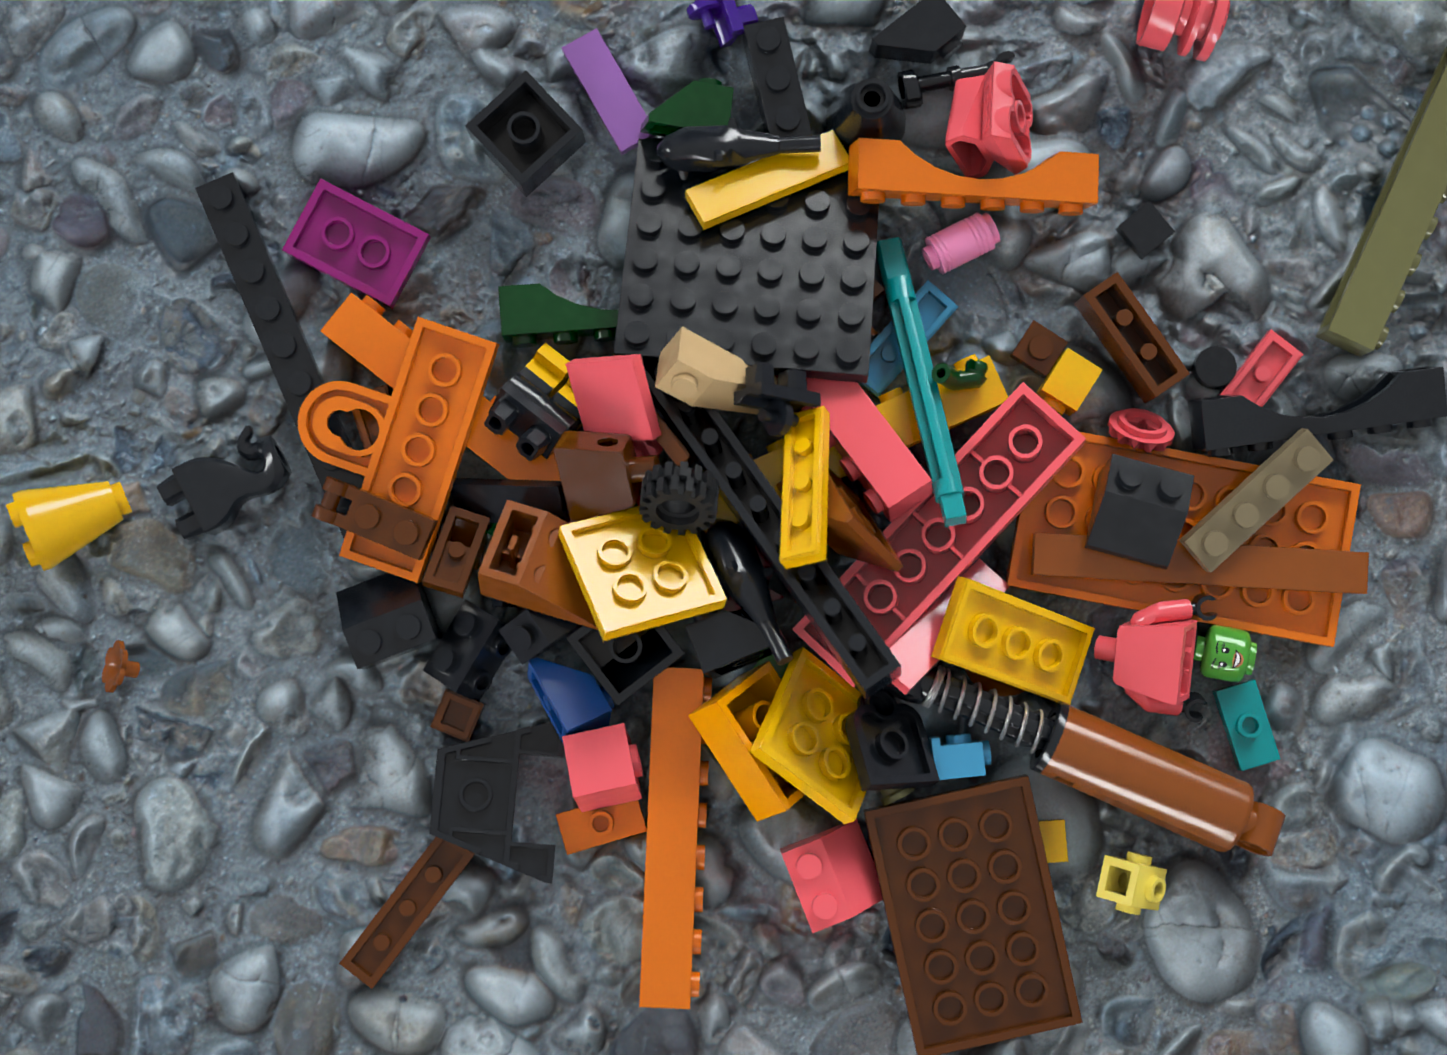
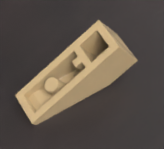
M684 327L680 328L661 351L655 382L656 388L694 407L756 415L759 412L758 409L734 405L733 393L746 388L745 369L749 366L745 364L743 359ZM775 377V384L778 385V378Z

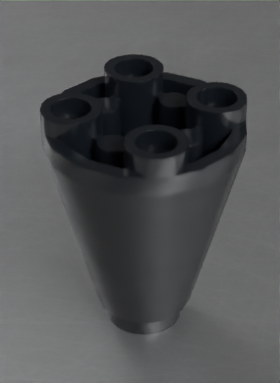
M868 78L845 87L833 97L826 111L825 130L826 132L834 130L849 155V146L858 138L902 141L905 134L906 116L900 100L890 87L879 79Z

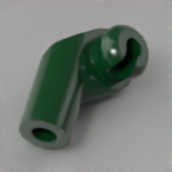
M969 359L965 364V371H960L945 363H939L932 370V379L953 391L979 388L987 380L985 374L988 371V365L980 360Z

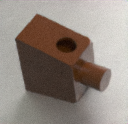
M564 431L553 449L571 522L593 518L634 506L641 493L642 479L646 471H653V466L660 464L657 455L636 457L633 440L628 434Z

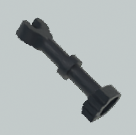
M1002 52L994 61L1010 63L1015 57L1014 52ZM994 61L960 69L959 65L947 67L946 72L917 76L913 69L898 72V90L903 109L921 107V104H923L922 92L944 88L954 91L955 82L958 79L985 75Z

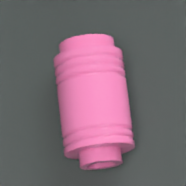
M976 212L972 216L970 215L968 218H964L926 237V247L922 248V254L926 264L932 271L938 269L941 274H945L984 255V253L994 250L995 244L1000 242V234L995 222L988 213L981 215Z

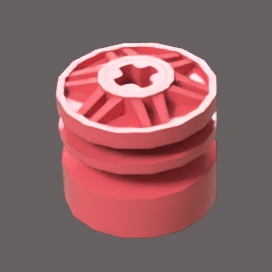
M1144 0L1137 28L1136 44L1164 52L1173 35H1177V54L1179 56L1186 57L1194 43L1193 59L1206 62L1224 30L1229 14L1230 1Z

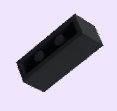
M784 17L743 26V44L765 133L779 135V137L812 136Z

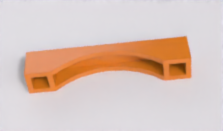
M858 138L849 146L848 196H860V202L880 204L885 202V198L901 199L900 204L904 206H923L926 204V201H941L940 207L948 209L964 208L965 203L980 204V209L984 211L1005 210V205L1019 206V212L1042 213L1044 208L1058 209L1059 215L1064 216L1082 215L1084 209L1098 203L1099 154L1060 151L1025 173L998 179H976L958 176L931 165L915 155L900 140Z

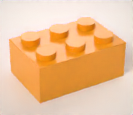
M770 661L739 675L688 715L757 822L787 811L805 795L750 753L781 682V678Z

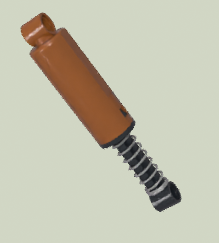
M937 663L906 695L892 683L884 687L893 696L906 702L922 704L926 708L933 704L939 707L938 713H941L943 709L954 713V720L958 716L970 720L969 727L973 723L984 726V733H988L989 729L1000 733V740H1003L1005 736L1016 740L1015 747L1023 743L1031 747V770L1219 852H1227L1236 845L1258 855H1273L1286 816L1283 812L1272 806L1254 801V790L1251 784L1073 706L1058 701L1046 718L1042 709L1032 712L1029 710L1027 702L1016 705L1013 703V698L1010 695L1002 699L998 697L996 689L986 692L982 690L981 682L970 685L967 683L965 675L956 679L951 676L950 669H946L941 665L937 666Z

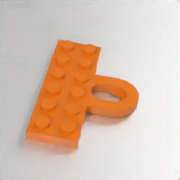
M417 317L392 396L346 381L324 383L307 395L298 414V432L302 443L314 457L325 463L365 476L361 489L438 520L423 560H417L350 531L346 532L339 556L416 583L422 581L500 344ZM356 409H363L372 413L379 426V433L375 443L364 450H355L346 446L341 437L335 435L329 429L328 420L331 414L339 410L350 412Z

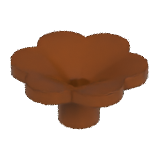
M121 640L115 641L113 647L108 649L105 657L102 682L105 683V691L109 693H114L117 686L122 684L124 677L137 678L140 672V663L128 660V651L125 650V643Z

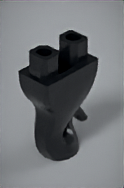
M247 425L237 440V451L243 459L247 461L262 459L263 468L259 472L245 469L225 460L210 457L194 458L172 468L173 475L161 482L157 489L167 506H173L185 499L189 502L193 511L175 520L176 526L184 539L191 540L206 534L214 536L233 524L240 509L247 501L273 494L284 486L292 472L281 448L271 435L251 443L254 431L252 426Z

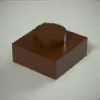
M1033 320L1010 357L1037 375L1045 378L1068 341Z

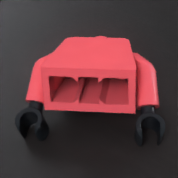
M1201 593L1196 595L1191 602L1188 599L1162 601L1135 612L1130 621L1119 625L1117 638L1102 635L1097 637L1094 647L1095 659L1114 662L1113 682L1118 686L1124 687L1125 694L1146 712L1178 716L1183 712L1190 721L1194 723L1200 722L1203 719L1202 714L1197 711H1189L1193 704L1207 705L1206 700L1201 694L1190 692L1197 620L1189 619L1192 618V615L1207 621L1215 619L1216 613L1207 612L1202 614L1200 606L1204 601L1216 600L1215 597Z

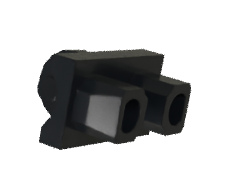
M763 362L756 363L745 369L746 388L733 393L734 405L758 409V419L763 421L766 432L771 436L777 437L784 436L791 427L797 426L799 418L794 413L800 412L805 406H821L820 393L807 391L806 371L792 369L778 373L777 385L775 384L773 364Z

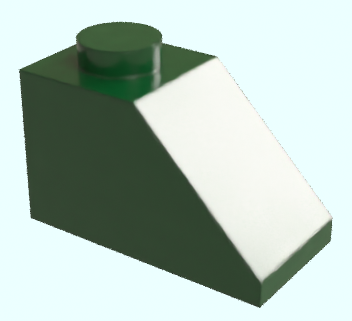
M701 78L698 81L694 80L651 111L642 122L640 132L665 137L685 126L727 125L729 118H731L734 88L722 86V82L717 79Z

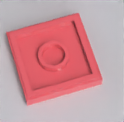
M640 354L579 358L565 364L584 432L628 434L633 441L654 440L662 435Z

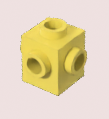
M1127 851L1126 858L1105 855L1096 897L1116 902V910L1129 914L1140 915L1141 909L1158 911L1160 901L1163 899L1166 891L1165 877L1167 869L1151 865L1153 857Z

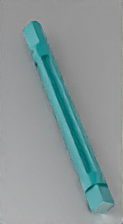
M897 237L880 240L876 245V256L926 464L932 480L935 501L940 505L945 527L965 524L967 519L963 501L965 493L938 384L932 379L933 364L902 239Z

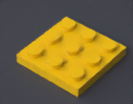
M639 506L559 527L558 536L603 641L725 607L727 598L697 534H692L690 530H686L685 535H678V530L673 529L671 534L663 532L664 527L662 526L656 530L651 527V521L647 523L643 521L642 514H639Z
M803 647L793 652L794 658L789 662L750 753L845 825L856 820L866 791L861 790L845 730V721L848 715L857 709V701L861 692L852 687L845 679Z

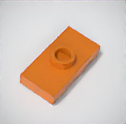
M639 800L581 812L579 807L556 814L567 855L647 831Z

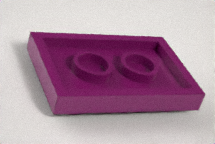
M320 178L282 251L393 309L431 237L422 230Z

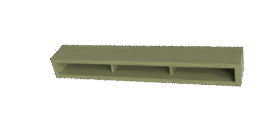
M1447 47L1442 53L1316 334L1317 338L1359 357L1374 351V349L1378 350L1383 345L1389 332V328L1385 324L1390 313H1395L1405 297V291L1401 288L1406 277L1413 275L1421 261L1422 254L1418 253L1423 239L1427 240L1431 236L1438 223V218L1434 214L1439 203L1443 204L1447 200Z

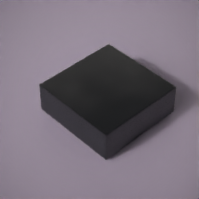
M1150 201L1115 229L1141 260L1175 233V230Z

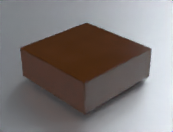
M446 688L430 727L465 742L471 741L486 704L481 701L471 700Z

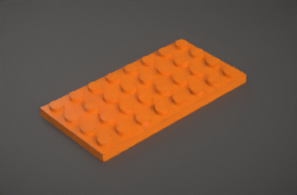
M1080 432L1086 438L1083 447L1017 516L1006 575V586L1135 611L1162 601L1188 599L1191 602L1196 595L1205 593L1215 597L1216 600L1204 601L1200 606L1201 613L1214 612L1217 616L1215 619L1207 621L1192 615V618L1189 620H1197L1198 623L1236 628L1251 633L1325 647H1334L1343 593L1031 575L1033 533L1087 536L1098 476L1112 454L1194 475L1189 510L1178 541L1260 465L1218 457H1208L1207 455L1165 448L1164 451L1152 449L1151 452L1147 453L1143 449L1136 448L1133 450L1130 445L1120 444L1116 438ZM1316 476L1242 545L1350 551L1361 484Z

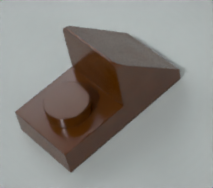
M450 506L422 580L423 586L464 598L473 570H478L490 525L489 517Z

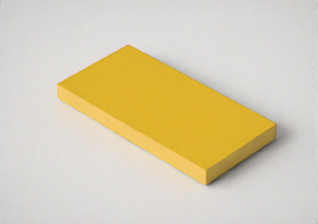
M958 576L931 657L1054 702L1061 701L1070 705L1095 628L971 579Z

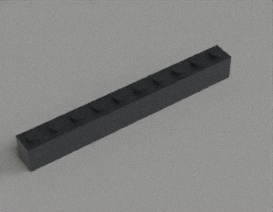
M643 363L653 402L697 464L702 466V471L709 470L713 473V479L717 478L720 496L749 534L769 565L773 567L779 579L863 697L867 700L902 675L901 664L826 560L786 569L779 562L782 500L716 409L690 406L656 388L655 382L658 365Z

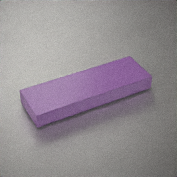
M597 28L561 48L621 155L638 147L639 139L657 136L640 132L641 124L647 115Z

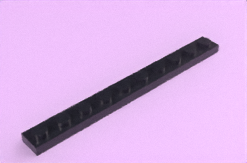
M232 172L195 189L298 430V414L303 401L311 391L325 382L240 182ZM336 411L329 417V429L335 435L340 436L346 446L352 448ZM306 449L322 487L327 476L339 479L358 488L362 487L365 476L325 463L314 457ZM341 497L337 511L347 514L352 500ZM339 527L343 538H345L347 530Z

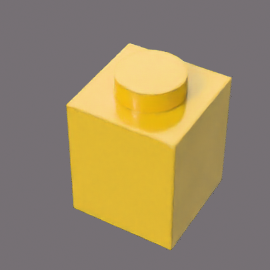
M1067 348L1060 354L1036 394L1061 416L1063 414L1071 416L1077 412L1103 369Z

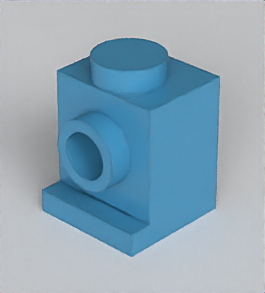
M970 733L946 735V743L940 744L939 737H927L939 780L986 775L985 765H991V750L988 740H971Z

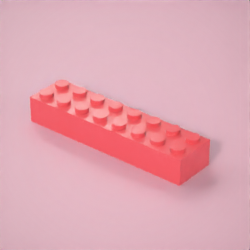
M1024 382L1017 387L955 454L965 493L963 501L967 513L966 523L945 527L940 505L936 503L932 489L931 496L893 520L883 531L884 536L904 567L896 572L856 560L839 578L889 649L956 582L957 577H961L1083 447L1086 438ZM805 615L792 630L852 687L857 688Z

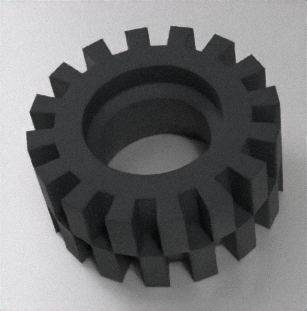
M673 461L666 462L665 468L657 464L653 466V471L647 470L642 479L639 514H642V519L645 523L651 521L652 528L657 530L661 526L664 527V533L671 534L672 529L678 530V535H685L686 530H690L692 534L699 533L700 527L706 530L710 528V523L714 524L716 520L719 482L717 478L713 479V473L709 470L702 473V466L697 464L693 468H688V462L683 461L680 462V466H674Z

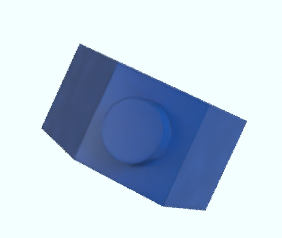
M537 657L529 660L527 678L562 743V736L609 726L614 703L604 687H599L593 675Z

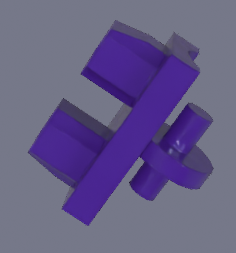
M695 0L686 9L690 20L702 19L706 30L714 28L720 48L731 46L738 36L743 34V26L758 23L754 6L747 4L737 7L734 0Z

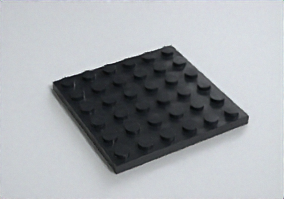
M649 137L639 139L614 356L640 354L643 363L658 365L661 351L680 328L684 327L743 359L748 366L760 362L773 364L774 375H778V373L785 370L797 369L806 371V378L867 383L869 376L879 204L860 202V196H848V171H845L703 230L685 198V190L750 163L713 172L693 171L689 172L687 180H681L677 170L668 168L657 158V145L663 139Z

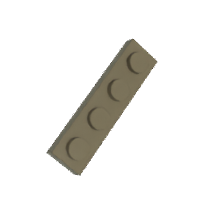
M1301 428L1179 540L1180 543L1204 571L1212 573L1334 459L1309 429Z

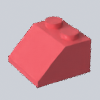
M857 818L848 824H840L780 848L812 933L853 918L883 900L875 863Z

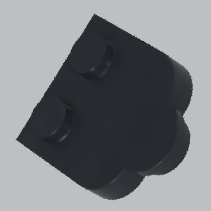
M881 689L867 700L861 694L857 701V709L849 714L845 721V730L861 790L931 787L939 782L925 727L919 713L910 705L897 703L895 697L885 689Z

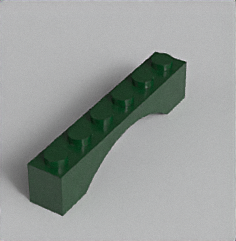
M540 283L498 286L501 335L506 342H512L513 347L537 346V340L553 339V343L557 345L574 344L578 342V337L594 336V340L598 342L615 341L618 310L597 309L576 304L554 294Z

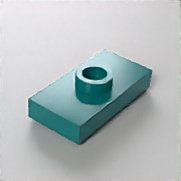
M1251 679L1212 691L1237 770L1244 771L1280 760L1281 758L1256 680Z

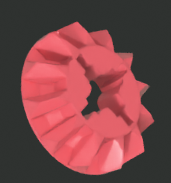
M1129 408L1112 413L1108 421V433L1112 437L1118 438V443L1130 445L1133 450L1136 448L1143 449L1147 453L1151 452L1152 449L1164 451L1167 446L1172 445L1175 435L1172 426L1161 416L1144 409Z

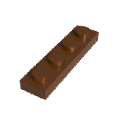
M435 837L339 964L373 989L476 853Z

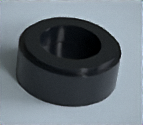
M1220 346L1208 347L1201 351L1195 357L1192 365L1196 381L1202 386L1211 389L1220 388L1229 383L1237 370L1233 354Z

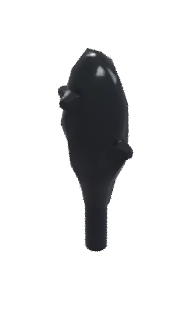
M729 118L727 125L685 126L665 136L657 145V158L668 168L677 170L681 180H687L689 172L693 171L713 172L728 169L780 153L821 152V136L779 137V135L742 129L738 127L735 118Z
M716 518L714 524L710 523V528H708L704 539L705 547L703 548L713 565L715 574L733 600L761 629L777 664H787L794 657L776 622L777 619L769 591V580L775 574L773 567L764 568L746 531L731 520Z

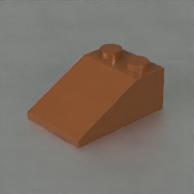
M829 468L827 544L837 554L898 572L904 566L863 500ZM783 479L776 485L781 495Z

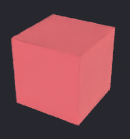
M624 723L562 736L572 795L581 812L643 799L639 783V777H643L637 744H632Z

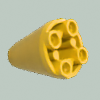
M109 481L20 490L12 493L14 502L6 504L15 528L23 526L29 539L22 546L31 567L41 565L44 571L52 569L123 521V515L132 513L121 483L117 482L110 485Z

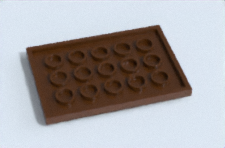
M1019 775L863 810L916 1055H941L1082 1023L1028 775Z

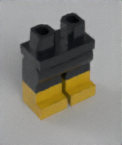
M546 342L537 350L533 359L519 373H516L509 382L501 387L484 422L485 426L496 435H503L509 429L518 436L517 450L529 461L534 460L540 455L548 459L554 453L553 449L564 431H577L582 427L570 379L564 385L568 378L565 364L569 360Z

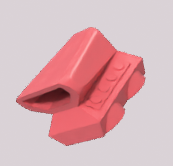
M994 61L985 75L958 79L955 82L945 136V146L965 177L977 179L985 176L989 172L993 161H996L1016 175L1026 169L1031 161L1032 148L1029 136V127L1033 123L1031 95L1014 65Z

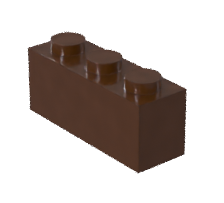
M1118 272L1088 291L1074 304L1145 404L1190 374Z

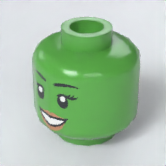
M1213 625L1207 629L1205 637H1196L1193 660L1200 661V672L1205 677L1233 683L1239 682L1244 678L1245 674L1251 675L1253 672L1257 643L1251 642L1250 634L1245 630Z

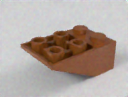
M507 500L478 571L480 594L598 630L558 536L559 527L569 523L547 511Z

